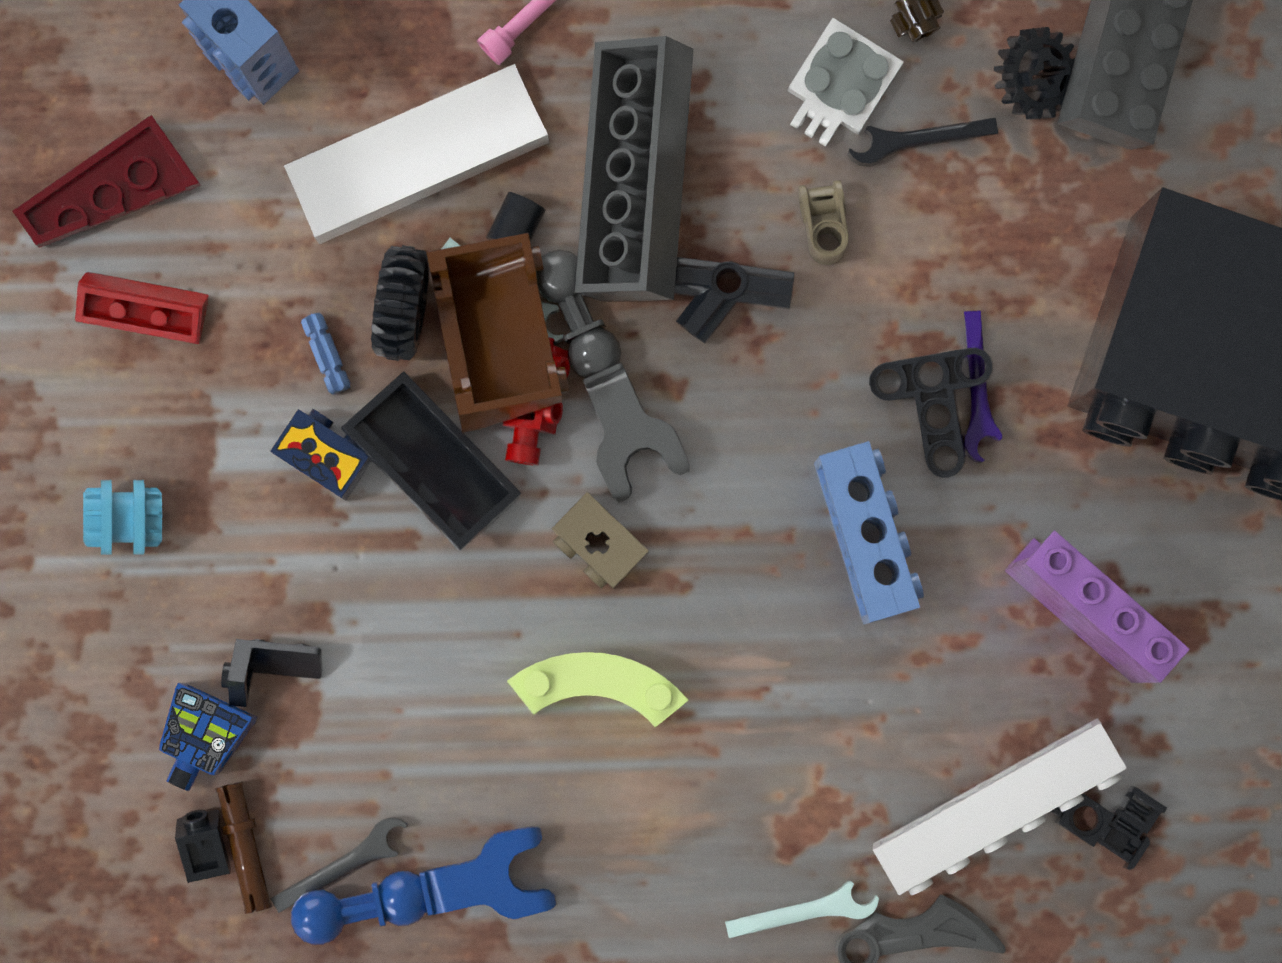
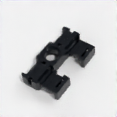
M1131 786L1125 794L1129 800L1122 810L1116 808L1115 814L1083 793L1084 800L1066 811H1061L1059 807L1051 811L1058 816L1055 823L1092 847L1099 843L1126 861L1123 868L1131 870L1135 868L1150 844V839L1147 836L1143 835L1141 840L1139 838L1143 832L1148 834L1159 815L1165 813L1167 807L1137 787ZM1135 795L1136 798L1150 806L1151 809H1147L1146 807L1132 799L1133 796ZM1082 806L1091 807L1096 814L1095 825L1087 831L1079 830L1073 822L1075 811Z

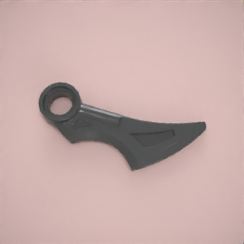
M941 894L929 909L913 918L893 919L875 912L855 929L845 931L838 938L835 945V955L839 963H853L848 960L845 951L847 944L856 938L865 940L869 946V955L861 963H877L879 957L883 955L934 947L973 948L1001 954L1006 951L999 938L981 919L959 903Z

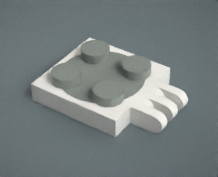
M832 18L788 87V92L804 101L790 125L798 129L803 124L805 117H810L813 120L804 133L810 138L813 137L820 124L827 129L822 133L818 142L825 147L840 124L859 135L904 61Z

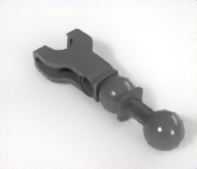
M566 250L550 251L542 256L544 271L536 272L539 294L548 301L559 304L571 333L563 336L565 342L569 344L568 359L570 366L576 374L584 378V385L605 431L604 439L598 448L596 463L610 493L620 503L627 500L632 494L627 465L630 458L638 451L651 449L659 452L666 461L668 468L678 475L689 472L690 464L675 429L661 419L649 417L643 410L623 364L620 363L621 348L619 341L613 333L605 329L606 326L602 319L594 322L583 296L575 293L578 256Z

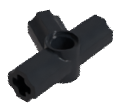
M677 257L674 294L692 296L694 298L676 322L705 344L737 303L790 309L795 272L743 266L732 261L720 263ZM727 272L735 273L741 278L740 287L733 293L722 292L717 285L719 278Z

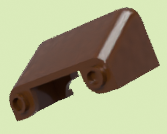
M524 233L426 252L462 433L480 430L562 402V393L569 392L565 368H556L552 357L536 272L544 271L539 245L531 247L529 235Z

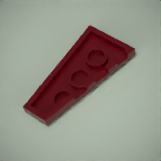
M150 115L12 212L35 245L40 248L202 185L157 121Z

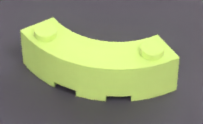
M581 652L551 657L525 668L507 680L533 715L545 707L566 698L585 695L601 696L620 701L632 707L647 718L654 727H657L689 701L676 686L651 668L634 660L606 653Z

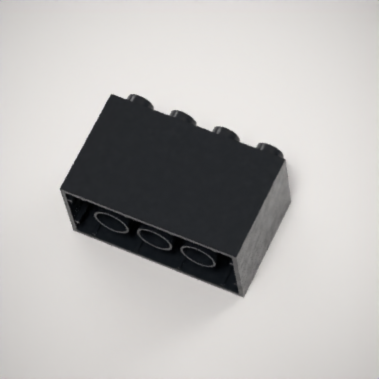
M1164 187L1131 217L1067 405L1070 408L1088 413L1082 429L1084 433L1097 439L1126 447L1132 446L1134 437L1147 439L1148 434L1169 441L1163 457L1165 461L1190 471L1208 475L1213 474L1215 466L1231 468L1232 463L1250 469L1244 486L1246 489L1262 496L1282 501L1281 227Z

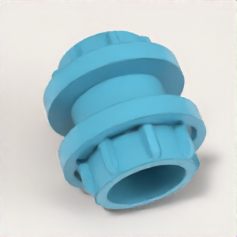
M101 480V488H87L83 492V543L87 547H101V555H112V543H133V555H144L145 547H158L162 542V492L158 488H145L144 480H133V492H112V480Z

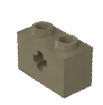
M588 492L551 528L557 535L553 543L568 558L572 559L577 554L589 566L583 572L601 589L606 584L615 589L649 553V550ZM591 534L595 537H600L604 534L609 539L605 542L609 549L604 554L598 550L591 554L586 549L590 546L587 538Z

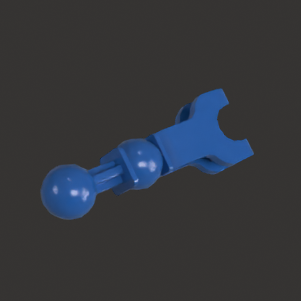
M530 826L495 833L487 840L481 853L475 859L421 871L419 875L409 871H397L386 876L380 884L378 881L372 882L373 892L338 899L334 894L325 890L309 891L302 894L294 903L291 911V925L295 934L302 941L312 945H324L333 941L342 932L344 925L378 918L380 927L386 926L387 922L397 926H409L418 922L426 913H428V916L477 905L490 906L498 914L510 919H519L551 910L557 905L555 895L550 890L544 888L522 890L514 885L509 877V864L514 856L525 850L536 848L542 840L541 828Z

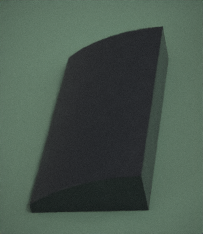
M404 371L341 427L347 436L459 552L515 504L521 495V492L462 433L456 424Z

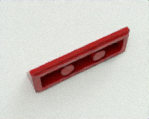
M86 272L79 280L77 286L75 321L199 344L209 296L205 293Z

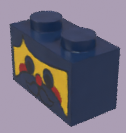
M313 408L308 415L298 409L270 452L346 501L372 460L347 434L342 438L330 430L334 422Z

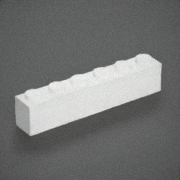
M1096 718L873 843V851L898 895L909 891L910 895H915L932 885L931 877L946 870L948 874H952L967 866L971 862L968 857L982 849H984L985 853H990L1002 847L1008 842L1006 836L1021 828L1023 832H1028L1046 821L1044 814L1059 807L1061 811H1066L1084 800L1082 793L1097 786L1099 790H1103L1122 779L1120 772L1127 769L1101 722Z

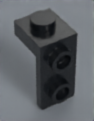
M236 639L231 663L224 662L221 676V687L228 688L229 706L247 707L254 673L320 679L323 671L322 650L319 647H312L301 643L292 645L272 643L261 639Z

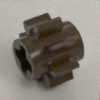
M898 0L893 4L897 13L891 16L890 22L898 38L908 34L914 43L929 37L941 28L937 19L942 17L944 10L939 0Z

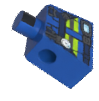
M178 683L159 745L161 752L176 758L166 781L183 790L190 791L199 770L211 775H218L253 727L258 717L236 706H229V703L189 684Z

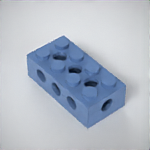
M183 0L179 4V7L186 16L182 24L189 30L188 33L203 51L204 56L219 71L222 69L225 71L234 87L248 101L255 96L264 105L299 72L279 32L248 0Z
M867 441L819 456L814 465L863 625L920 608L918 599L924 598L923 588L918 574H910L906 563V558L911 556V550L905 532L897 533L893 518L899 515L892 490L884 491L880 477L886 473L880 450H872L870 442ZM857 482L865 487L867 491L866 501H856L849 495V483ZM863 523H871L877 527L879 531L877 543H869L862 537L861 526ZM877 563L885 564L890 568L892 579L888 585L880 584L875 579L874 567Z

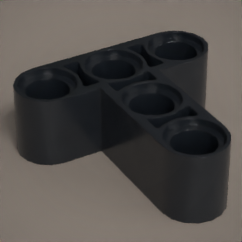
M965 348L886 362L878 365L872 371L869 377V386L877 398L892 401L915 397L925 459L929 470L934 475L949 478L963 469L966 462V452L955 390L984 384L993 373V361L991 356L982 349ZM972 354L981 356L986 363V370L978 379L967 378L962 371L964 359ZM928 362L938 363L943 370L942 381L934 387L925 385L920 378L921 368ZM888 369L896 371L901 378L900 388L893 394L883 392L878 384L880 374ZM935 404L945 405L950 411V422L944 428H935L928 422V410ZM949 446L956 451L958 462L953 469L943 470L936 465L934 455L939 447Z

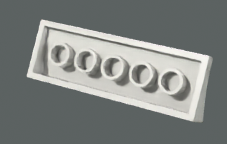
M515 64L286 164L284 167L317 242L322 244L548 144L549 138Z

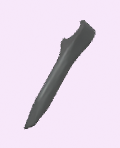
M394 817L383 819L377 823L369 836L356 848L270 898L278 913L294 905L302 894L312 890H319L360 865L380 858L396 857L400 852L389 845V831L396 826L407 828L408 823Z

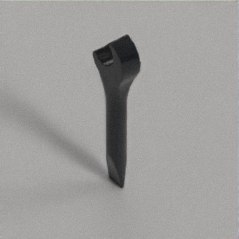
M996 117L905 132L887 131L867 126L865 133L871 139V148L864 153L855 152L850 148L847 155L854 163L868 167L876 165L885 157L904 149L998 134Z

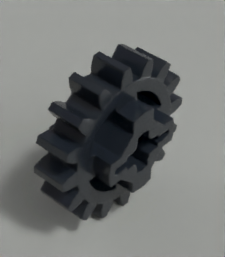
M1049 27L1022 29L1019 36L1007 38L1010 49L998 51L997 54L1004 62L1003 65L994 66V71L1002 74V80L995 84V89H1005L1006 94L1001 102L1003 104H1014L1012 114L1025 115L1026 120L1054 118L1056 117V111H1061L1075 58L1071 59L1069 56L1074 45L1072 43L1061 44L1063 33H1050Z

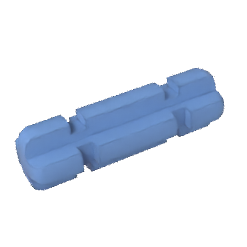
M321 313L308 315L301 320V324L306 336L311 338L309 344L320 372L326 376L323 379L328 392L332 395L344 392L350 388L351 384L346 371L341 370L343 364L332 336L326 332L328 326L324 316Z

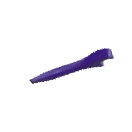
M981 310L965 311L967 348L984 350ZM977 354L968 356L970 379L980 378L986 370L984 359ZM987 381L984 384L970 387L971 413L969 425L963 438L966 455L977 463H982L985 460L979 455L977 449L978 443L982 438L990 437L996 441L1002 439V433L995 424L990 411Z

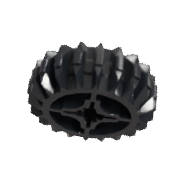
M402 245V247L391 246L384 254L381 270L379 271L378 284L376 285L372 314L371 347L376 356H382L388 360L399 361L402 359L410 361L417 352L422 334L430 279L427 253L424 250H418L415 247Z

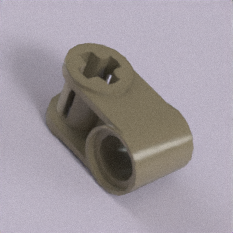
M841 180L833 181V184L830 186L807 189L805 185L798 186L802 221L805 224L810 255L816 262L822 265L835 264L842 259L848 245L849 236ZM823 234H832L838 239L840 246L836 250L825 251L818 245L817 238Z

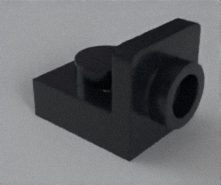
M194 810L177 819L175 841L188 883L230 874V862L220 831L221 818L218 810Z

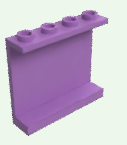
M1055 530L1042 544L1035 538L1031 539L1004 570L1131 683H1161L1190 650Z

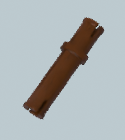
M243 781L217 787L215 790L218 793L225 825L221 826L223 835L228 836L245 907L244 912L248 914L253 913L255 910L258 912L271 908L272 903L269 900L253 832L256 822L255 818L250 819L243 790Z

